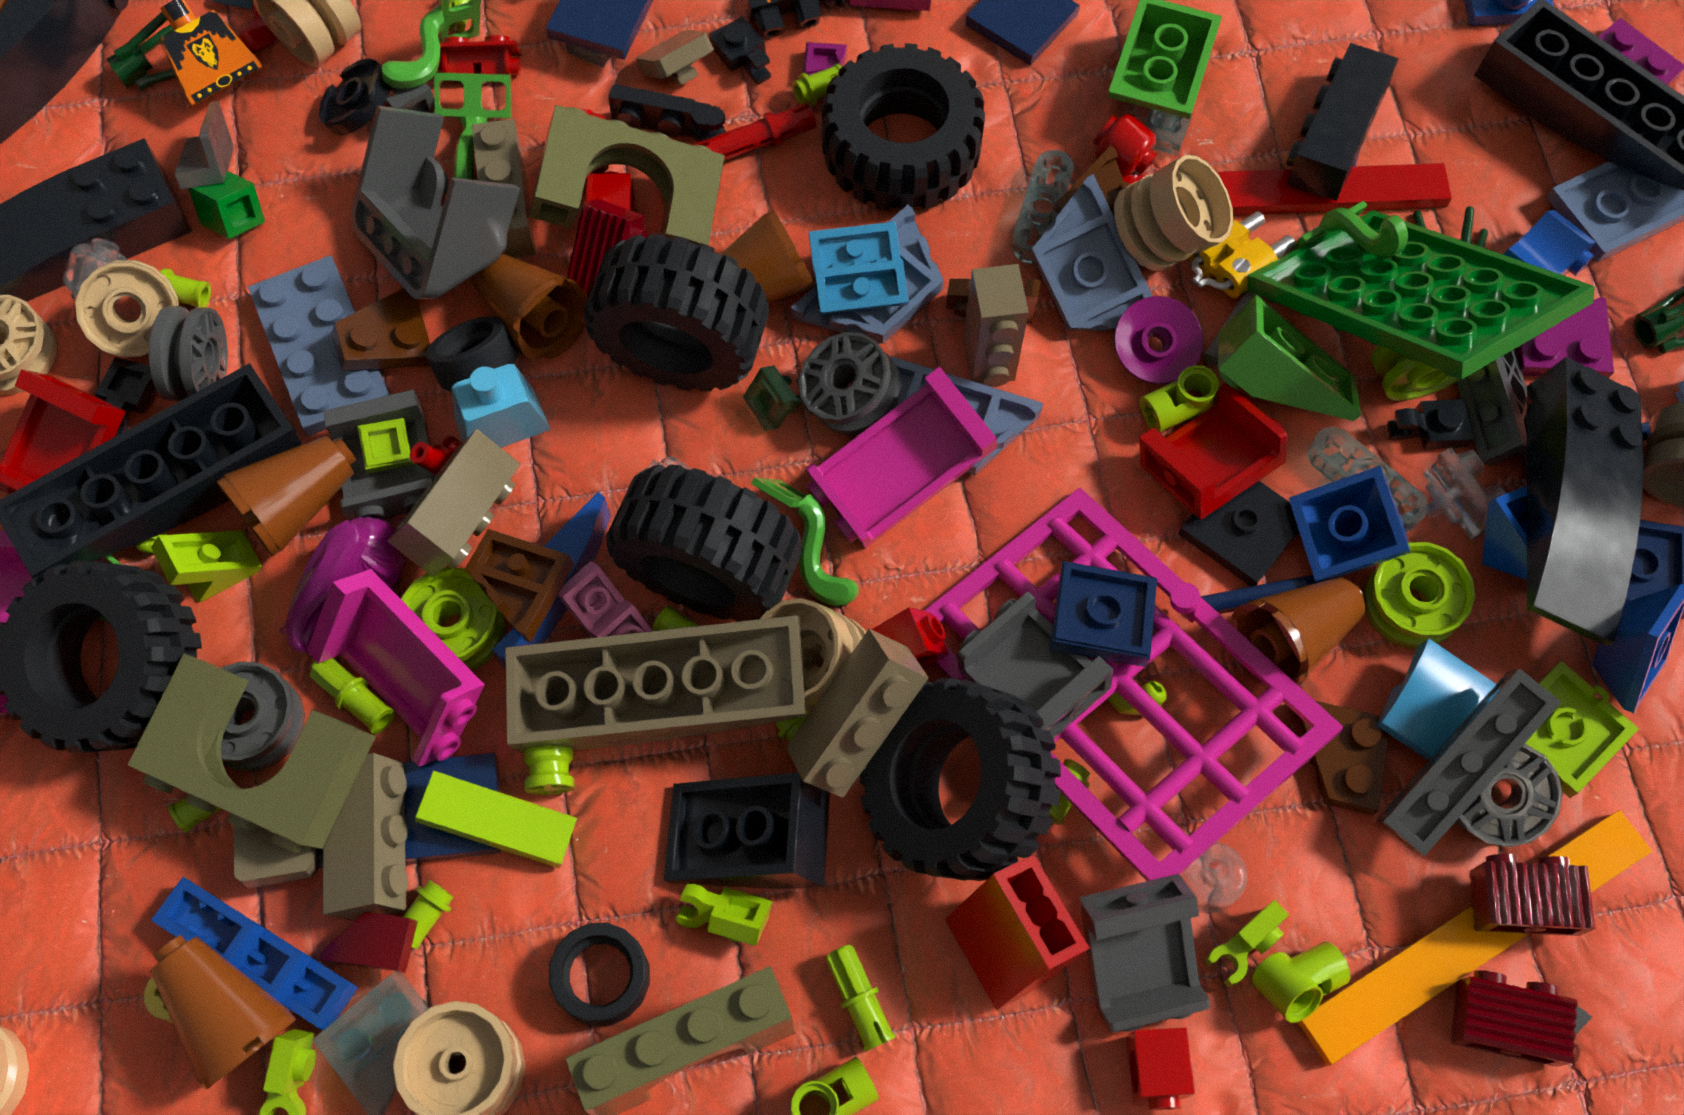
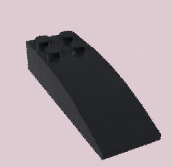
M129 0L7 1L0 13V144L33 118L68 84L103 41L121 11L126 8Z
M1538 0L1493 41L1475 72V77L1538 122L1574 144L1625 169L1657 182L1684 190L1683 95L1545 0Z
M145 138L65 170L0 204V295H12L27 302L89 276L94 270L115 260L129 259L192 232L167 175Z
M1567 357L1527 386V610L1602 645L1608 646L1614 643L1628 592L1638 540L1644 471L1640 394L1630 387L1623 386L1597 373L1594 369L1585 367Z
M249 363L0 499V523L31 577H43V573L49 568L59 564L69 565L73 561H94L173 529L226 503L229 499L216 483L224 474L298 447L302 443Z

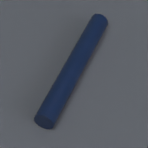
M1307 575L1200 597L1214 610L1221 612L1236 609L1250 600L1304 587L1316 582L1313 575Z

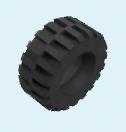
M905 43L904 48H894L893 44L882 45L880 51L873 53L869 49L857 55V62L855 63L852 60L848 61L839 69V76L836 75L831 79L827 86V95L823 98L822 149L823 154H825V164L829 173L836 176V183L846 192L852 189L853 198L864 204H867L868 201L874 202L875 208L886 211L889 210V207H897L901 211L906 205L912 208L922 205L924 210L937 206L939 198L947 201L958 193V186L960 188L966 186L972 178L973 169L977 168L981 154L985 112L983 111L984 99L982 92L976 88V81L967 70L961 72L962 65L950 56L947 59L941 57L939 50L928 47L927 51L917 49V44ZM910 114L928 121L938 131L921 141L897 143L875 135L867 127L875 120L887 115Z
M651 234L647 238L637 235L630 237L626 241L622 240L611 247L609 252L604 255L584 309V320L587 332L591 340H595L596 347L603 354L608 353L611 361L620 367L624 365L631 369V373L641 378L646 376L653 379L654 383L664 386L670 384L682 390L689 391L691 388H697L699 391H712L715 387L722 390L737 384L752 370L769 315V305L760 283L755 282L754 275L747 268L741 269L737 266V261L727 254L722 256L714 252L713 247L703 243L701 246L689 242V239L679 236L671 239L666 238L664 234Z
M671 464L666 468L662 465H654L633 477L606 535L607 549L610 557H613L614 563L620 569L626 570L627 575L634 581L641 582L645 585V588L653 593H659L667 597V600L678 605L687 606L692 611L701 614L707 613L722 620L733 619L736 622L759 620L767 610H771L782 601L800 558L802 544L797 528L793 527L792 521L786 515L780 514L778 508L768 500L763 501L757 497V493L746 487H738L732 484L731 480L724 477H714L708 475L703 470L696 468L688 470L684 469L681 465Z
M73 561L69 565L59 564L49 568L43 573V577H34L22 588L25 595L23 597H15L5 611L10 614L7 622L0 623V695H6L8 699L4 706L13 720L23 721L20 724L22 731L32 739H40L44 746L55 750H68L70 753L136 748L183 654L185 653L197 658V649H202L200 633H194L192 624L197 622L193 611L189 606H181L180 603L184 600V597L174 585H167L162 576L153 571L141 570L137 566L93 561ZM103 615L115 632L119 648V660L111 685L98 699L90 691L84 680L81 670V649L88 630Z
M939 678L934 683L925 682L868 762L866 769H863L860 774V784L865 785L866 795L861 796L863 810L865 814L871 815L872 820L868 823L869 828L876 840L884 841L882 844L883 850L893 860L901 861L904 868L913 872L964 881L987 880L992 874L1019 862L1017 857L1027 858L1031 856L1039 846V843L1036 841L1038 835H1047L1053 819L1048 816L1051 806H1058L1061 791L1055 789V777H1061L1060 760L1051 756V751L1056 749V744L1050 731L1040 729L1044 724L1039 714L1034 709L1026 707L1022 699L1012 694L965 679L961 681L954 678ZM971 736L980 756V785L968 811L958 821L950 824L940 803V774L945 760L954 747L965 738Z

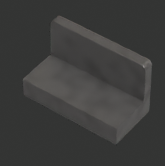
M219 101L209 102L199 136L187 138L175 171L180 190L225 182L234 145Z

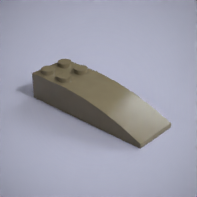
M795 615L506 647L507 745L522 754L528 748L543 745L568 746L573 751L704 735L806 716L799 617Z

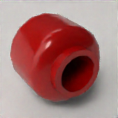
M1124 114L1119 119L1113 115L1093 140V144L1097 146L1095 158L1098 159L1111 145L1117 152L1118 158L1116 162L1122 176L1132 175L1135 171L1143 175L1158 156L1152 151L1156 144V134L1131 114Z

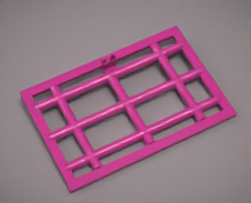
M1079 487L924 611L936 616L941 624L945 621L964 640L967 635L979 628L960 609L1000 578L1020 598L1027 592L1036 598L1037 611L1053 625L1055 605L1052 601L1056 599L1059 572L1037 588L1014 565L1052 535L1076 556L1071 563L1118 571L1105 559L1117 549L1143 574L1157 578V586L1170 597V604L1175 611L1187 614V618L1191 623L1196 621L1268 687L1255 698L1155 605L1153 629L1156 633L1152 635L1149 663L1168 647L1172 646L1241 712L1203 745H1200L1132 679L1145 667L1125 663L1117 665L1114 661L1104 660L1113 668L1111 689L1054 739V742H1057L1062 738L1130 808L1120 817L1116 818L1061 762V777H1055V788L1061 790L1060 793L1146 881L1183 873L1343 730V726L1203 600L1196 586L1181 580ZM1078 514L1102 535L1092 545L1067 524ZM946 646L949 655L934 664L948 678L961 681L967 680L959 672L957 654L955 655ZM1087 657L1092 662L1096 659L1092 657ZM1116 691L1186 758L1146 794L1077 726L1080 721ZM1282 702L1311 727L1301 738L1296 736L1272 713ZM1254 726H1257L1284 753L1244 787L1217 759ZM1051 752L1052 758H1056V756ZM1202 773L1229 802L1188 837L1160 808ZM1144 822L1173 850L1161 862L1132 835Z

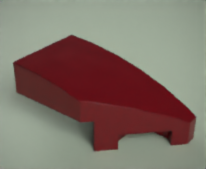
M364 912L321 952L319 960L362 968L370 967L406 973L418 921L406 917Z

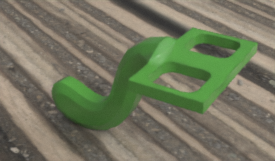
M440 0L439 5L427 12L420 22L421 57L415 61H388L383 64L382 78L384 82L394 88L406 89L423 85L431 80L437 72L440 63L439 42L444 43L443 39L451 36L471 38L480 35L481 0H470L467 3L449 7V0ZM471 19V27L467 31L448 35V28L451 24Z
M435 73V114L456 117L463 125V132L458 139L455 150L454 178L475 180V151L472 124L486 123L491 118H512L511 75ZM441 82H462L464 86V106L461 109L442 108L440 105ZM485 82H502L506 86V107L503 110H485L483 108L482 85Z
M1362 201L1350 209L1338 207L1327 212L1319 226L1302 235L1296 242L1295 248L1290 250L1289 253L1331 231L1343 230L1366 252L1375 257L1386 259L1398 254L1405 248L1408 241V230L1404 221L1398 215H1391L1382 221L1378 234L1359 217L1367 207L1365 201Z
M753 478L751 484L789 507H798V515L804 522V532L801 541L802 552L798 562L801 578L808 591L821 602L832 606H844L853 602L859 594V587L856 582L849 578L826 574L820 565V553L826 530V516L821 504L811 494L805 495L782 480Z

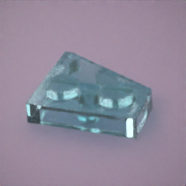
M394 971L312 1040L368 1115H384L396 1090L393 1063L398 1042L411 1022L430 1009L422 996L401 972Z

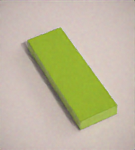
M436 771L432 773L415 817V822L556 868H560L577 820L576 817Z

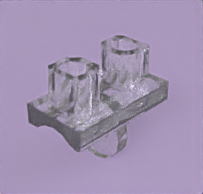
M1452 448L1441 452L1437 456V461L1423 473L1429 482L1425 488L1434 499L1424 510L1430 518L1444 513L1452 525L1459 523L1469 538L1473 540L1485 532L1488 503L1494 498L1506 494L1502 487L1496 485L1483 491L1475 480L1484 471L1483 462L1474 450L1456 454Z

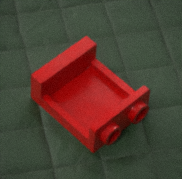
M21 369L15 387L30 393V396L0 463V490L11 494L114 438L126 411L51 375Z
M1227 383L1219 386L1217 403L1166 438L1155 428L1139 437L1140 466L1201 520L1286 463L1288 435L1283 425L1277 419L1269 418L1254 406L1252 400L1246 394L1239 393Z

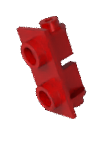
M490 35L485 37V41L469 42L465 37L451 36L444 38V43H439L440 59L442 61H440L436 73L475 74L474 65H481L482 74L511 75V80L513 75H520L521 73L519 58H512V56H522V51L516 41L510 40L507 36Z

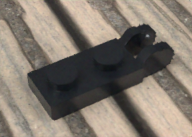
M617 84L611 87L608 96L612 120L622 121L629 127L659 131L670 137H677L679 135L693 137L696 142L707 140L726 132L723 126L725 124V113L716 105L712 107L711 104L695 102V99Z

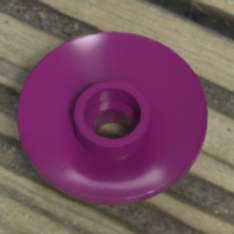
M1151 296L1133 303L1122 314L1116 325L1114 346L1119 361L1132 376L1150 384H1169L1178 380L1181 372L1187 367L1198 363L1203 350V332L1197 317L1186 305L1170 297ZM1150 337H1156L1161 341L1162 349L1160 351H1154L1149 347L1148 339Z

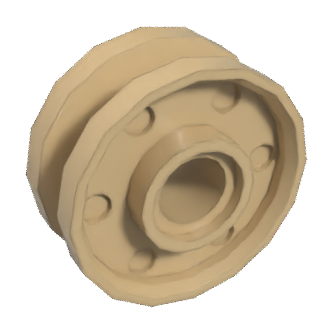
M115 260L98 267L81 284L75 301L77 322L86 338L102 351L119 357H140L148 354L153 323L159 311L168 305L179 306L178 295L170 280L154 266L137 260ZM131 297L138 301L141 306L140 317L128 320L120 316L116 310L117 299Z
M0 295V395H14L24 391L15 387L21 369L47 374L55 363L58 346L53 330L26 301L12 295Z

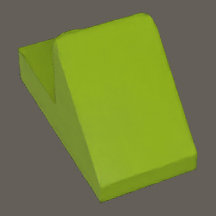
M243 530L159 535L151 547L169 584H187L196 602H202L258 573L262 568Z

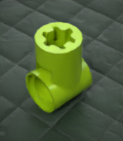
M1194 365L1187 367L1181 372L1178 380L1140 398V409L1150 429L1155 428L1161 433L1184 421H1192L1212 407L1219 389V381L1216 374L1205 366ZM1194 390L1201 393L1204 397H1193L1186 391Z
M1324 941L1293 958L1285 952L1270 955L1257 967L1253 974L1252 982L1259 992L1289 1023H1297L1309 1017L1317 1009L1324 995L1348 984L1350 981V970L1343 954L1332 943Z
M854 1057L818 1079L800 1086L792 1098L790 1115H801L799 1105L805 1097L810 1095H819L827 1101L830 1109L829 1115H854L878 1101L879 1096L865 1067L858 1057ZM841 1082L850 1101L839 1106L837 1094L831 1088Z

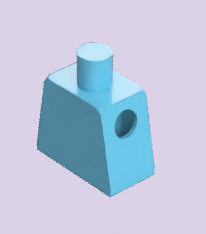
M507 364L496 369L486 366L479 367L472 372L470 378L457 382L451 387L454 421L462 442L478 429L502 448L550 430L534 388L515 364Z

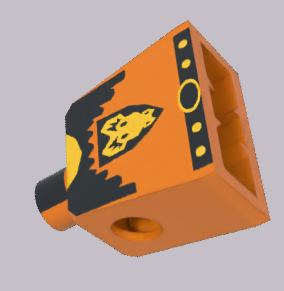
M173 0L160 8L174 29L173 32L162 37L160 43L190 108L255 73L262 67L259 60L214 10L196 18L185 0Z

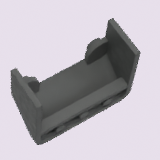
M377 105L352 206V228L355 235L414 299L435 300L496 262L500 255L503 254L506 249V236L520 188L513 184L451 177L448 186L446 173L434 159L444 117L440 114ZM446 194L444 205L442 207L440 205L441 199Z

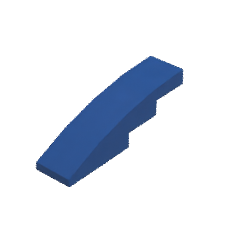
M599 492L543 546L568 554L575 565L565 583L590 561L594 562L611 517L606 499ZM558 596L531 643L525 641L513 628L492 649L503 668L506 669V647L543 644L548 639L568 609Z
M185 877L181 878L151 919L152 922L175 937L182 935L187 942L198 936L285 1007L327 1033L359 988Z

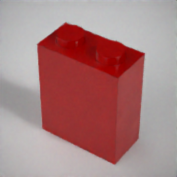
M1031 855L992 874L945 918L996 1010L1036 990L1090 949L1035 855Z

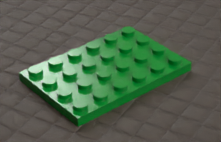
M1374 210L1360 216L1378 234L1382 221L1389 217V215ZM1404 221L1408 230L1406 246L1398 254L1390 258L1382 259L1371 255L1361 248L1346 232L1338 230L1331 231L1247 275L1248 291L1267 298L1270 302L1284 305L1300 312L1304 316L1332 325L1337 330L1356 335L1368 340L1373 345L1382 346L1404 355L1409 360L1418 361L1444 372L1447 376L1461 380L1591 305L1594 300L1595 289L1593 285Z

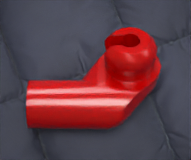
M253 4L254 21L244 26L240 30V34L237 35L252 53L265 49L276 40L275 35L264 23Z
M446 436L440 445L436 444L434 447L425 442H418L412 447L409 458L413 463L436 476L461 442L454 436Z

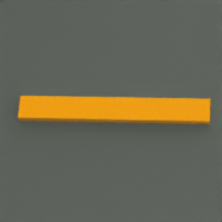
M1618 810L1548 856L1568 857L1570 865L1588 866L1591 892H1593L1653 851L1622 811ZM1471 906L1319 1005L1309 1017L1297 1023L1325 1064L1330 1066L1528 934L1476 931L1474 929V910Z

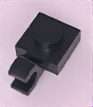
M743 16L708 34L713 50L731 71L742 66L757 85L771 78V73L765 67V65L770 63V59L766 54L765 41Z
M117 357L112 361L95 393L97 398L126 411L116 436L128 430L130 411L144 413L156 390L149 365Z
M1464 399L1421 401L1415 409L1404 408L1396 410V420L1387 422L1391 440L1421 437L1424 449L1468 447L1474 440Z

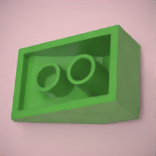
M1139 0L1107 97L1190 119L1222 16L1164 0Z
M1257 295L1219 332L1218 369L1221 378L1230 387L1236 390L1241 387L1255 398L1355 421L1361 416L1356 376Z

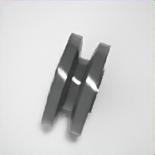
M171 305L161 309L154 320L150 335L149 363L155 389L162 399L181 401L226 376L228 362L227 336L223 321L217 311L209 307H196L189 312L184 307Z
M844 332L828 337L817 345L803 363L798 380L800 397L808 410L834 432L853 436L863 433L892 411L898 404L902 389L900 371L890 356L883 351L875 340L863 333Z
M237 662L221 667L249 680L222 738L221 755L223 764L236 771L254 772L276 765L292 752L304 727L305 712L301 697L278 672L261 663ZM255 708L252 719L246 724L240 725L243 714Z
M1524 744L1456 820V823L1489 844L1513 847L1531 843L1546 833L1559 815L1563 792L1557 771L1545 755ZM1507 778L1511 785V794L1504 802L1495 804L1491 797V789L1497 781Z

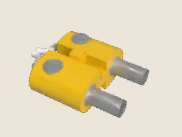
M1258 211L1240 223L1233 219V226L1229 237L1200 253H1193L1189 256L1192 270L1196 273L1193 282L1199 287L1210 285L1216 289H1221L1232 298H1237L1248 291L1247 275L1278 260L1295 248V240L1290 235H1286L1269 246L1259 237H1256L1254 240L1249 239V234L1265 223L1264 216ZM1215 276L1217 278V281L1210 278Z

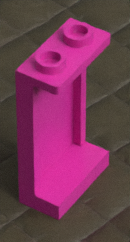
M939 366L925 377V385L818 467L813 463L806 468L809 477L812 479L806 487L822 507L830 503L840 517L834 523L848 542L851 544L858 539L863 547L867 548L997 449V438Z
M372 569L332 582L306 651L317 663L342 655L421 738L412 758L419 767L436 759L443 761L449 758L461 745L460 736L467 722L476 713L477 706L475 704L485 684Z

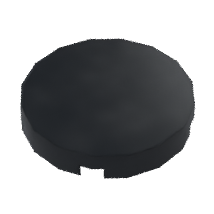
M367 58L349 65L339 75L343 79L339 85L335 87L331 84L326 89L320 102L319 118L331 132L340 136L355 132L375 116L377 105L383 106L391 86L384 82L382 78V64L378 63L375 59Z

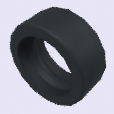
M495 316L468 320L450 328L429 345L425 355L441 388L452 392L451 387L455 383L470 378L472 372L477 368L486 366L496 369L507 364H514L519 353L503 320Z
M607 922L588 923L571 931L556 946L549 963V986L555 1001L574 1020L592 1027L612 1026L629 1018L643 1003L650 985V965L640 943L624 928ZM597 944H608L618 948L626 956L630 965V980L626 990L617 1000L606 1005H591L581 1001L574 994L570 984V969L574 959L582 950Z

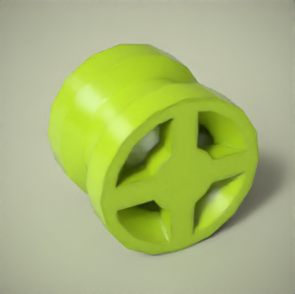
M543 745L524 750V763L529 766V776L524 781V791L530 794L552 795L574 790V778L569 774V764L573 761V749L562 745Z

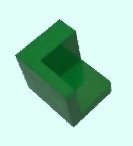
M227 171L224 183L188 188L201 225L227 239H231L265 222L254 183Z

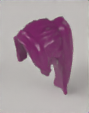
M369 516L365 518L357 517L334 526L325 534L301 575L291 600L286 623L280 628V633L286 635L287 644L293 651L303 654L308 653L306 650L332 582L372 569L394 592L408 557L387 542L396 530L392 525L379 518L373 519Z

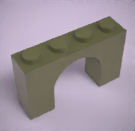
M555 105L548 127L528 217L572 229L579 211L586 177L602 166L612 164L626 165L646 174L661 192L664 202V216L660 234H664L666 238L674 239L676 236L687 238L690 243L700 246L702 243L708 245L725 155L713 152L708 147L702 145H689L670 139L662 133H649L632 128L619 120H605L595 117L575 107L565 108Z
M184 653L128 766L145 773L146 775L142 782L153 788L172 793L174 787L187 792L188 794L184 801L194 807L214 813L216 807L230 812L227 821L235 826L255 833L260 826L273 832L274 834L270 841L283 848L300 853L303 845L322 849L376 736L336 718L312 710L282 769L273 778L259 786L241 789L230 779L224 768L221 744L225 729L249 680Z
M771 966L565 1059L585 1112L590 1115H618L651 1100L648 1092L650 1088L688 1067L722 1053L741 1048L745 1049L747 1055L795 1034L791 1013Z

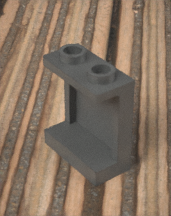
M414 389L324 410L325 427L332 436L333 441L340 438L356 459V462L350 465L354 475L342 486L344 498L340 500L341 510L348 521L357 517L365 518L368 516L384 521L386 518L403 514L407 515L435 478V475L413 463V466L367 474L357 426L404 418L410 450L418 442H425L431 446L425 413Z
M1027 592L1017 601L1010 599L1004 603L995 614L994 621L982 632L976 629L966 636L959 646L957 654L959 672L968 681L988 686L1022 699L1026 707L1034 709L1043 719L1044 725L1040 729L1050 731L1053 739H1055L1111 689L1113 668L1100 656L1092 662L1086 656L1049 650L1052 624L1037 611L1036 598Z
M1180 874L1079 897L1085 940L1090 948L1087 950L1095 1004L1109 1031H1134L1146 1024L1171 1018L1183 1019L1195 1012L1210 1008L1209 997L1199 982L1191 918L1199 916L1197 897Z

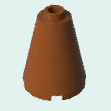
M774 210L762 215L720 254L722 256L727 254L737 261V266L741 269L747 268L754 275L755 282L760 283L768 303L808 292V290L815 287L803 260L798 255L791 238Z
M501 254L496 262L471 277L474 288L492 314L503 320L517 350L529 359L537 360L536 357L544 355L548 359L557 357L570 348L582 333L585 325L580 320L588 297L586 291L572 279L505 254Z
M324 436L224 474L216 483L247 522V525L260 542L274 556L285 549L354 475L350 465L356 462V459L340 438L332 442L328 436Z
M1334 578L1247 601L1233 612L1231 621L1237 618V630L1297 685H1300L1364 616V596L1355 584L1344 578Z
M179 935L153 955L159 963L150 972L197 1081L201 1083L205 1090L296 1021L287 1007L198 936L187 942L182 935Z

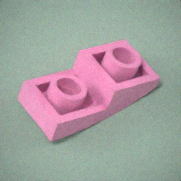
M592 561L568 580L557 595L592 638L653 631L634 605L621 596L599 565Z

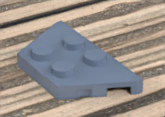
M1094 174L1088 176L1032 248L1030 254L1068 331H1115L1116 325L1125 310L1138 300L1151 297L1152 294L1135 259L1129 254L1119 236L1114 215Z
M906 205L888 221H896L900 256L904 264L908 305L820 315L816 287H813L791 307V316L797 321L840 333H863L877 343H885L943 290L944 280L937 264L930 257V248L925 236H921L913 208Z
M890 356L900 371L902 385L897 406L925 385V377L933 372L934 369ZM945 373L997 438V449L965 472L976 475L1040 417L1043 403Z

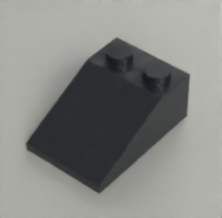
M799 772L673 784L664 881L675 884L767 889L824 887L830 792L803 782Z

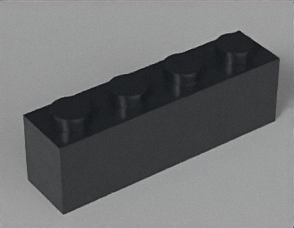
M1353 43L1349 44L1343 59L1335 57L1326 82L1331 84L1330 86L1322 84L1313 109L1318 110L1317 114L1308 113L1300 132V137L1305 139L1303 142L1295 140L1289 153L1286 165L1293 167L1287 185L1334 201L1338 200L1387 92L1399 58Z

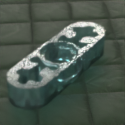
M1046 151L1036 160L1012 240V251L1023 262L1035 263L1030 254L1034 246L1026 244L1030 237L1032 226L1040 228L1036 244L1058 216L1054 210L1049 213H1039L1032 208L1031 203L1038 199H1045L1054 206L1069 190L1074 164L1070 156L1062 151ZM1051 168H1056L1059 171L1056 174L1054 185L1046 184Z
M1327 427L1317 433L1308 449V458L1319 472L1334 482L1354 475L1357 471L1381 466L1388 486L1392 490L1391 493L1396 506L1398 507L1406 503L1411 507L1409 512H1406L1403 516L1400 514L1405 531L1409 532L1417 527L1428 510V503L1422 492L1345 430L1337 427ZM1335 445L1339 449L1337 453H1333L1331 456L1324 453L1325 447L1329 448ZM1350 458L1354 459L1355 461L1347 472L1342 469L1345 464L1347 465Z

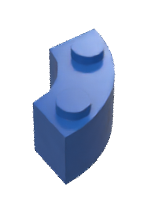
M1552 210L1547 211L1503 255L1564 276L1568 272L1577 276L1594 257L1589 250L1596 241L1558 212Z

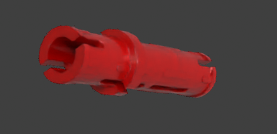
M805 102L777 114L772 112L763 114V119L690 145L708 147L713 152L725 155L724 161L770 144L774 147L783 144L784 139L816 129L817 125L812 108L808 102Z

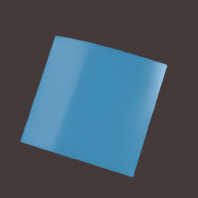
M896 221L809 231V246L820 315L908 305V292L903 259L900 256Z
M1428 639L1417 647L1403 682L1392 688L1376 726L1429 760L1496 683L1431 639Z

